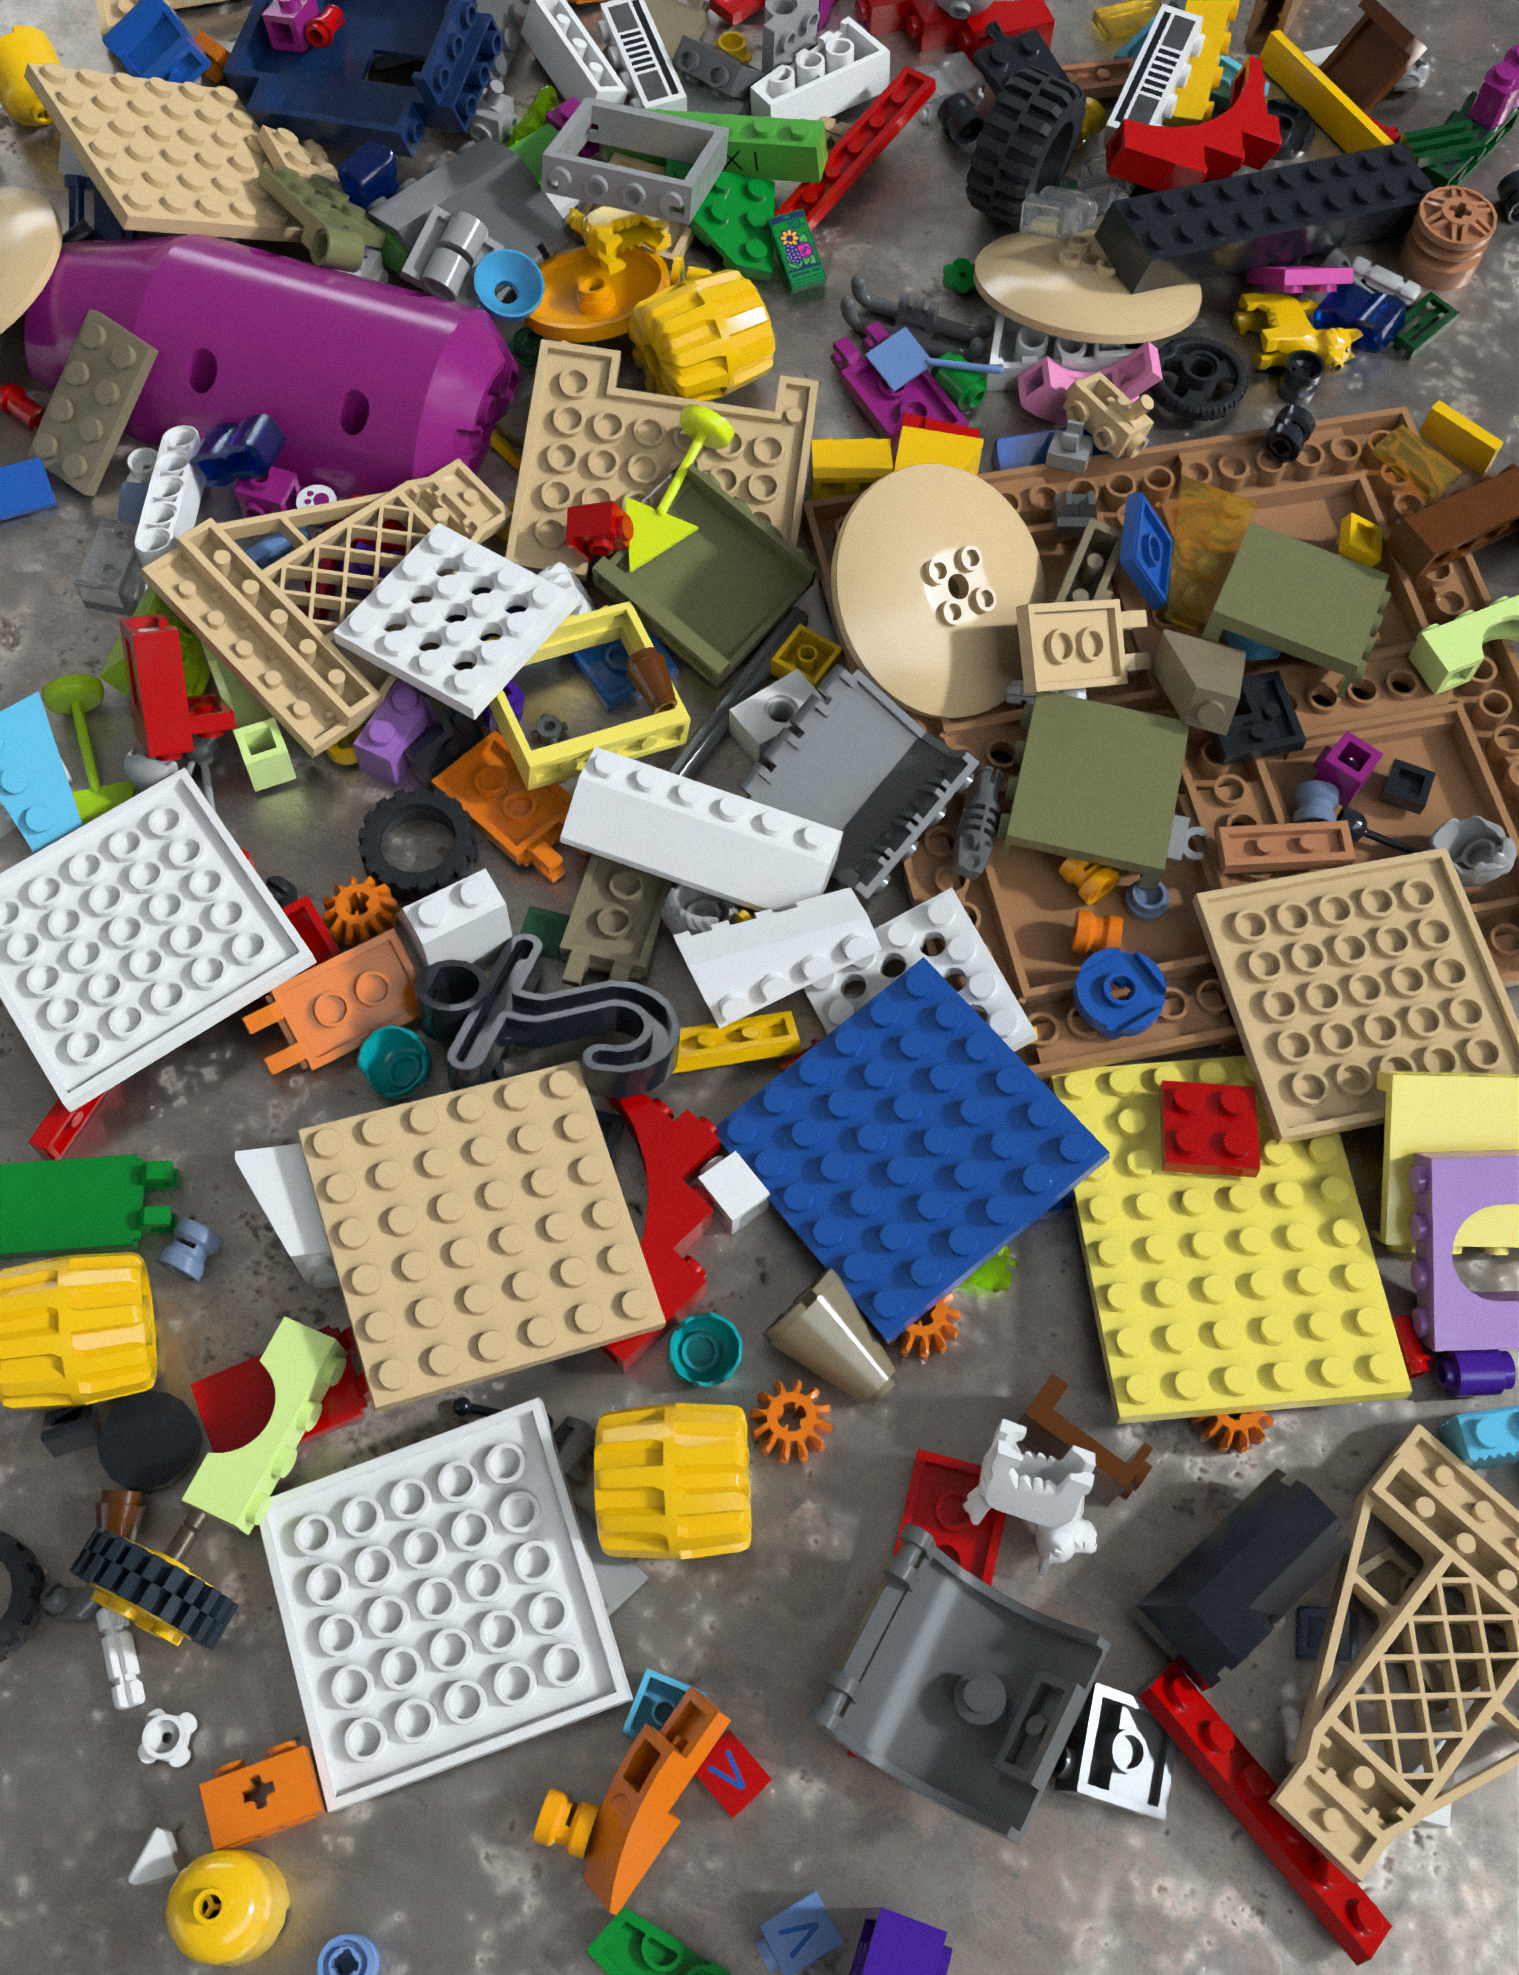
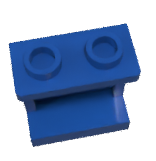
M140 0L102 38L105 46L120 59L132 77L146 79L158 77L165 81L176 83L194 82L212 65L176 12L164 0Z

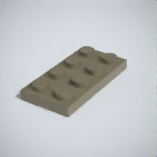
M89 309L27 456L32 459H42L45 468L82 494L95 496L159 351L106 315Z

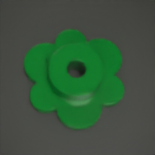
M957 258L953 261V265H945L943 267V274L945 275L943 277L944 287L951 290L955 289L962 294L968 293L970 289H976L973 277L975 264H971L965 258Z

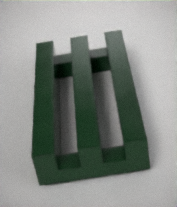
M1471 119L1406 132L1400 142L1410 151L1412 158L1419 168L1480 156L1486 146L1483 140L1477 141L1480 134L1477 129L1471 130L1473 127Z
M1430 291L1388 326L1380 340L1384 343L1390 340L1394 342L1392 349L1397 352L1401 349L1405 350L1406 352L1403 357L1410 361L1454 324L1460 312ZM1431 305L1436 307L1404 335L1400 333ZM1442 314H1445V316H1443L1426 332H1424L1420 337H1418L1414 342H1412V340L1416 336H1418L1423 330H1425L1429 325H1431L1435 320H1437Z

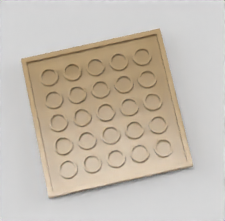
M27 63L24 78L124 230L189 235L203 234L215 237L302 243L301 237L304 225L258 183L261 167L272 170L274 168L257 140L260 131L259 127L233 90L224 86H217L216 88L199 86L193 82H169L158 77L146 79L132 77L126 73H101L90 68H82L81 70L64 68L53 63H46L45 65Z
M1446 847L1196 893L1192 902L1277 1145L1385 1123L1386 1092L1377 1089V1070L1519 1074V1021Z
M578 1060L298 1130L300 1146L375 1413L664 1328L666 1321L592 1101L584 1083Z

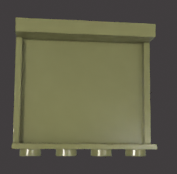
M691 463L687 468V479L682 483L667 514L698 526L699 529L632 573H630L629 549L619 550L610 560L603 556L592 567L593 584L617 604L631 601L643 626L718 688L813 585L817 568L814 566L812 558L805 551L799 548H792L783 540L782 534L775 526L768 522L762 523L752 514L750 507L745 501L737 496L732 498L721 488L719 481L710 472L705 470L701 472Z
M1251 522L1201 639L1218 643L1221 633L1225 629L1342 674L1344 676L1337 697L1343 699L1350 683L1358 686L1368 665L1366 660L1376 641L1374 637L1380 627L1384 616L1382 613L1391 595L1390 592L1385 591L1390 574Z
M1054 692L1036 693L1034 704H1025L1019 729L1027 731L1025 741L1017 739L1012 765L1020 766L1018 777L1009 776L1004 801L1012 803L1010 814L1001 813L996 838L1004 840L1001 857L1007 858L1010 845L1141 873L1138 887L1156 890L1165 870L1190 726L1185 725L1179 719Z

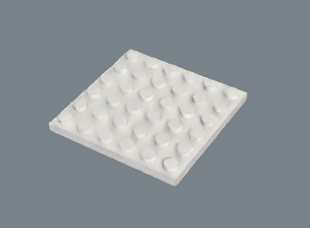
M185 767L0 873V998L61 1102L70 1113L317 963L301 936Z
M539 1397L272 1496L270 1510L265 1519L259 1524L328 1812L339 1811L633 1700L545 1406Z

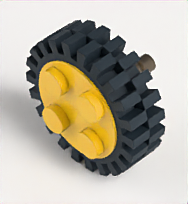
M193 1507L183 1521L184 1525L180 1526L164 1554L155 1549L151 1551L111 1531L96 1527L69 1569L71 1573L95 1589L90 1600L115 1614L124 1616L133 1621V1624L159 1639L162 1638L177 1647L184 1638L214 1650L239 1607L237 1603L221 1594L220 1591L201 1578L192 1574L190 1569L182 1564L199 1537L198 1533L202 1532L210 1519L208 1515Z

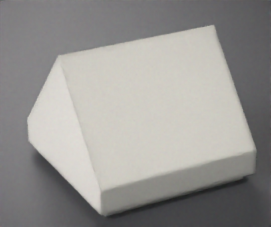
M158 1827L153 1829L128 1876V1882L134 1885L150 1886L178 1877L179 1873L188 1865L176 1832Z

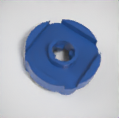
M1106 948L1094 953L1083 963L1072 989L1074 1002L1081 1017L1091 1027L1098 1030L1103 1037L1110 1040H1117L1122 1036H1135L1146 1031L1157 1021L1164 1006L1165 978L1154 961L1137 951L1133 955L1128 952H1119L1121 948ZM1115 984L1119 989L1126 986L1130 990L1126 997L1127 1000L1115 999L1111 995L1112 988L1110 985Z

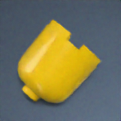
M12 26V33L0 37V103L6 113L20 124L28 127L51 125L54 123L24 78L27 63L41 65L53 63L61 66L53 44L48 40L43 31L32 26Z
M222 1849L199 1856L179 1873L168 1893L165 1917L169 1936L182 1954L199 1964L237 1967L257 1960L276 1943L279 1938L278 1934L285 1923L286 1910L290 1904L286 1879L274 1861L252 1850ZM213 1895L219 1897V1899L221 1900V1904L216 1903V1900ZM207 1900L209 1908L204 1913V1903ZM220 1910L219 1914L211 1919L215 1911Z

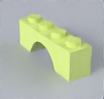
M1519 595L1512 598L1503 596L1484 609L1476 612L1474 610L1465 611L1453 621L1441 626L1438 623L1432 624L1417 635V642L1408 658L1434 695L1471 680L1484 659L1483 643L1496 639L1519 642Z
M201 641L220 696L234 711L236 729H233L255 792L297 779L276 719Z
M284 1316L260 1359V1362L267 1369L273 1380L276 1396L274 1410L267 1426L256 1439L242 1448L225 1453H207L182 1498L183 1502L205 1513L210 1518L248 1536L254 1525H259L265 1519L272 1504L271 1493L280 1477H286L293 1468L297 1458L296 1447L305 1431H311L316 1425L322 1411L321 1401L329 1387L335 1386L345 1371V1357L348 1353L335 1338Z

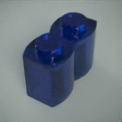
M369 139L342 161L337 169L338 179L344 193L349 195V201L352 204L366 211V216L368 213L366 209L371 203L382 196L387 200L398 194L397 189L400 186L396 181L397 162L394 154L388 147L380 145L372 139Z
M1337 284V292H1330L1314 310V328L1316 330L1357 328L1362 331L1363 336L1351 343V346L1366 353H1382L1405 326L1406 303L1388 293L1377 292L1371 294L1363 287L1355 284Z
M264 414L252 415L243 419L240 424L221 423L210 428L189 463L204 485L210 487L229 485L236 478L255 479L265 475L270 470L287 439L272 416Z

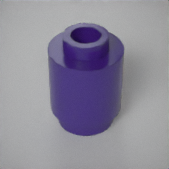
M1498 1349L1444 1351L1442 1359H1438L1436 1363L1438 1383L1442 1388H1446L1451 1397L1501 1395L1504 1390H1511L1516 1380L1514 1361L1508 1351H1499Z

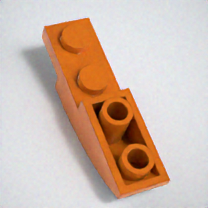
M692 1686L687 1690L660 1731L645 1723L612 1780L593 1829L587 1854L584 1882L606 1909L616 1916L680 1824L681 1820L670 1809L731 1722V1719L713 1702Z

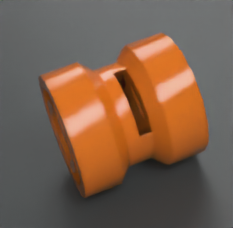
M1078 909L1072 930L1070 952L1084 955L1089 951L1098 952L1106 948H1119L1123 930V917L1108 915L1105 918L1095 917L1092 911Z

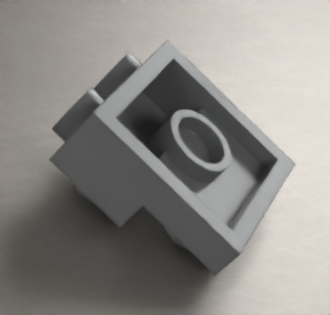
M682 35L672 60L673 65L683 70L682 78L698 86H701L703 81L712 87L710 90L711 94L727 102H730L731 97L745 100L748 92H750V87L768 75L715 45L686 35Z
M1093 1683L1052 1772V1776L1056 1777L1054 1790L1094 1804L1109 1805L1152 1820L1165 1821L1177 1744L1138 1697Z

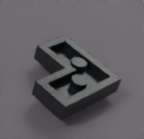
M1279 670L1243 677L1240 702L1245 715L1233 717L1226 736L1209 731L1221 765L1303 750L1307 742Z
M422 691L419 695L436 727L406 749L404 754L419 782L430 789L433 787L432 779L491 732L482 714L473 720Z

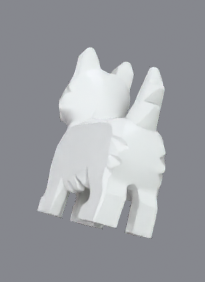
M1002 1419L994 1434L991 1448H989L984 1456L979 1485L968 1493V1501L963 1504V1508L969 1513L974 1525H979L991 1508L1036 1523L1035 1536L1039 1554V1575L1044 1576L1051 1563H1065L1075 1553L1092 1554L1097 1549V1533L1094 1525L1088 1520L1081 1518L1084 1511V1497L1091 1491L1095 1477L1092 1474L1096 1466L1095 1453L1073 1445L1060 1461L1053 1456L1047 1458L1042 1453H1038L1035 1456L1030 1451H1026L1022 1454L1016 1443L1024 1439L1027 1427Z

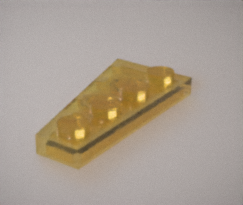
M1182 475L1178 485L1174 545L1168 601L1165 607L1164 619L1203 634L1258 502Z

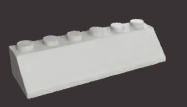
M595 747L578 778L560 836V842L758 912L772 909L773 912H781L794 908V904L797 901L824 894L836 865L843 832Z

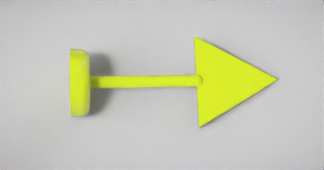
M688 404L680 414L679 423L683 431L693 439V442L658 508H652L625 496L626 514L631 517L634 528L633 538L629 544L630 573L699 529L698 526L667 514V511L687 475V468L691 463L693 464L702 445L712 449H723L729 446L735 432L726 419L706 407Z

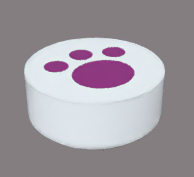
M311 485L299 492L296 498V506L298 509L337 501V498L329 487ZM318 523V524H313V525H314V526H320V525H324V523Z

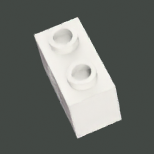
M796 669L729 709V733L754 763L758 761L763 765L768 761L762 756V753L784 727L795 736L800 733L790 723V719L809 696L814 694L823 702L825 700L800 670ZM783 719L787 722L779 723L774 720Z

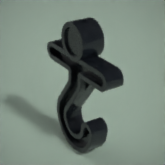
M523 933L511 937L488 979L478 966L461 960L436 962L424 968L417 976L414 988L416 1019L419 1029L427 1037L438 1042L452 1043L447 1054L448 1084L452 1091L487 1083L505 1046L515 1045L519 1047L542 1048L608 1032H623L633 1036L636 1040L623 1045L595 1044L584 1051L582 1076L589 1094L620 1099L646 1094L665 1083L677 1067L681 1021L674 1005L658 991L636 982L608 980L547 994L533 993L543 972V944L535 935Z

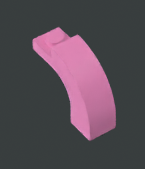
M1147 342L1117 363L1092 372L1069 370L1046 355L1017 375L1021 407L1043 420L1067 424L1066 410L1062 407L1067 399L1065 393L1068 387L1076 379H1084L1099 371L1134 402L1139 398V394L1163 379L1158 349Z

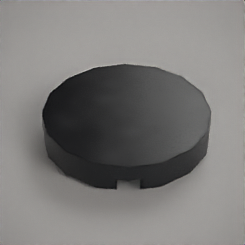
M1283 99L1268 100L1267 113L1279 117V129L1282 136V143L1278 153L1270 159L1283 161L1302 156L1311 147L1315 137L1316 124L1314 119L1311 122L1307 117L1309 112L1303 106L1292 101Z
M146 1391L127 1397L111 1410L101 1425L97 1448L100 1464L113 1481L130 1491L153 1493L163 1490V1487H167L173 1482L177 1483L187 1475L198 1458L202 1438L196 1417L182 1400L167 1392Z

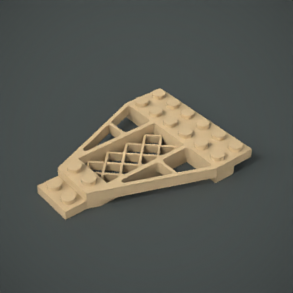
M458 458L429 477L408 480L388 492L218 524L210 517L178 536L175 549L143 567L142 579L303 749L314 758L369 721L399 679L390 673L380 690L377 691L341 653L346 648L335 643L333 631L344 621L345 611L353 612L363 601L346 598L347 586L373 591L384 579L378 577L379 566L395 568L411 552V546L415 547L438 523L481 545V542L511 524L513 512ZM344 519L310 541L297 529L298 527ZM388 519L399 520L407 530L405 532L382 528V524ZM279 531L295 547V550L261 570L233 540ZM357 538L376 541L375 552L350 548V544ZM381 542L405 545V556L380 553ZM325 558L344 561L343 572L318 569V563ZM349 562L374 565L373 576L348 573ZM445 569L440 571L437 575L441 577L445 575H455L457 571L453 569ZM292 579L311 581V591L307 593L284 589L285 583ZM316 582L341 585V597L315 594ZM425 596L415 598L414 600H412V603L418 602ZM296 605L309 606L308 618ZM314 607L339 610V622L313 619ZM391 625L385 629L387 632L396 631Z
M1419 1423L1409 1429L1356 1497L1347 1533L1352 1547L1341 1557L1291 1761L1294 1768L1268 1801L1353 1883L1363 1881L1392 1838L1416 1826L1425 1817L1519 1766L1518 1749L1440 1792L1490 1719L1497 1723L1519 1744V1720L1502 1704L1519 1679V1511ZM1371 1512L1414 1549L1424 1562L1422 1570L1395 1606L1391 1605L1356 1573ZM1442 1587H1456L1464 1594L1467 1615H1447ZM1351 1592H1353L1377 1614L1380 1624L1333 1689L1327 1692ZM1429 1594L1433 1615L1413 1616ZM1484 1623H1496L1505 1631L1508 1652L1489 1653ZM1449 1624H1469L1474 1653H1454ZM1414 1625H1435L1439 1654H1419ZM1401 1632L1405 1654H1384ZM1491 1661H1503L1493 1675ZM1441 1662L1446 1692L1425 1693L1421 1663ZM1456 1662H1476L1481 1692H1461ZM1385 1663H1406L1411 1693H1390ZM1372 1671L1376 1694H1355ZM1462 1700H1475L1465 1714ZM1412 1701L1418 1733H1396L1391 1702ZM1427 1701H1448L1453 1732H1432ZM1377 1702L1382 1733L1360 1734L1356 1703ZM1342 1710L1345 1724L1337 1718ZM1433 1740H1447L1436 1755ZM1398 1741H1419L1424 1773L1402 1772ZM1364 1742H1383L1387 1763ZM1406 1781L1418 1782L1412 1788Z

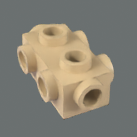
M1100 371L1084 379L1078 378L1068 387L1065 393L1067 399L1062 408L1066 410L1068 420L1084 422V428L1093 436L1094 443L1098 449L1110 452L1115 458L1125 454L1134 458L1144 450L1148 444L1146 437L1154 424V421L1145 414L1154 407V401L1149 395L1144 394L1132 402Z

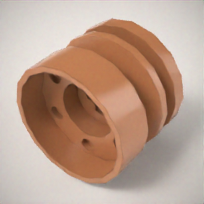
M1444 186L1428 192L1420 202L1417 214L1412 222V227L1408 231L1400 249L1399 262L1404 273L1413 282L1431 290H1457L1468 284L1474 276L1483 257V252L1489 245L1490 238L1497 228L1498 216L1493 204L1482 194L1466 187Z

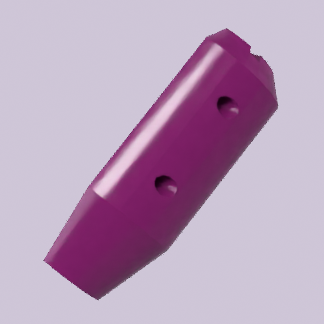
M203 234L63 243L50 279L35 301L26 310L24 345L30 375L53 390L56 388L89 309L101 312L159 351L123 431L132 438L160 446L162 436L169 429L181 425L192 426L198 431L207 460L242 470H247L251 461H256L297 473L300 486L324 485L332 489L336 496L351 499L353 494L367 496L391 491L408 480L429 477L458 458L477 476L491 447L490 442L492 433L496 429V422L507 413L522 381L517 362L492 316L484 309L346 272L316 266L305 261Z

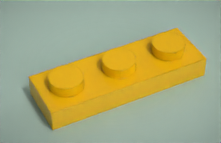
M785 1011L741 1018L719 1029L717 1023L681 1028L677 1067L672 1073L689 1072L697 1069L733 1065L740 1062L801 1053L800 1038L792 1012Z

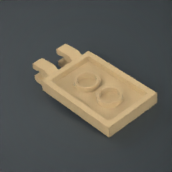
M1120 599L1038 603L1016 606L1025 694L1128 684L1127 672L1151 669L1150 652L1125 654L1123 631L1147 627L1146 610L1121 612Z

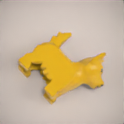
M608 206L599 207L587 215L571 207L569 208V215L566 217V223L571 226V229L583 236L589 254L599 260L600 266L609 275H613L626 268V263L622 259L616 258L617 252L624 253L627 249L631 251L645 244L657 253L671 246V234L665 230V228L670 226L669 220Z
M1276 292L1273 294L1268 293L1267 295L1258 293L1241 294L1238 305L1240 309L1245 308L1246 310L1235 312L1232 322L1238 335H1245L1248 330L1260 334V343L1264 351L1253 354L1252 358L1258 370H1266L1270 366L1284 367L1289 355L1294 351L1309 350L1322 358L1325 365L1324 373L1333 374L1342 370L1344 362L1355 357L1351 351V343L1363 336L1362 331L1357 328L1316 330L1306 316L1324 311V305L1310 299L1297 300L1290 295Z

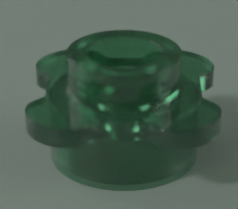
M529 327L519 329L514 334L513 340L509 341L507 346L512 355H515L520 360L522 367L531 368L538 361L540 343L544 337L535 333Z

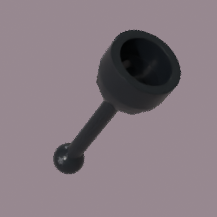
M1343 806L1337 815V821L1348 820L1352 843L1364 836L1407 854L1428 851V848L1420 850L1368 829L1364 815L1355 809Z

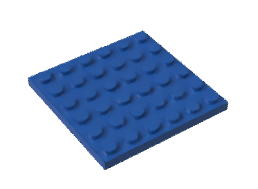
M924 957L715 1126L719 1131L716 1136L720 1139V1144L729 1154L736 1151L769 1191L770 1196L767 1199L824 1268L827 1271L832 1268L839 1275L853 1301L888 1344L1110 1159L1109 1151Z

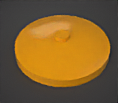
M586 245L566 250L552 256L538 266L545 282L544 295L535 312L523 320L535 333L557 341L592 342L628 333V322L631 319V310L640 301L671 286L668 267L657 253L640 246L631 251L627 249L624 253L617 252L616 258L622 259L626 263V268L613 275H609L600 266L599 260L589 254Z

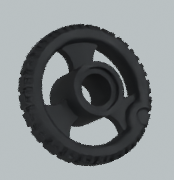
M1188 336L1187 338L1182 337L1171 340L1165 346L1163 345L1158 349L1161 372L1174 373L1178 376L1175 385V393L1169 389L1164 379L1150 387V392L1156 402L1163 406V409L1168 410L1169 413L1180 416V418H1186V420L1207 422L1208 420L1214 421L1229 415L1241 404L1248 387L1247 369L1240 356L1235 351H1232L1230 347H1227V345L1210 338ZM1226 382L1233 385V390L1227 397L1208 403L1212 398L1216 383Z

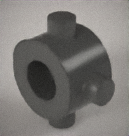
M543 714L537 721L536 730L531 731V736L533 739L538 738L543 745L549 746L559 743L562 739V731L568 730L566 722L561 723L557 717Z

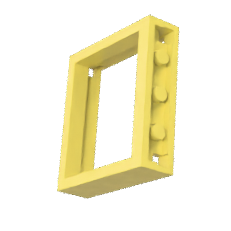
M631 601L609 607L605 605L598 610L580 615H568L524 666L621 639L629 656L641 649L654 646ZM501 636L489 637V640H485L484 642H488L491 640H499ZM672 683L678 704L671 710L531 751L503 689L489 704L493 717L528 791L580 776L595 747L630 759H636L686 744L691 721Z

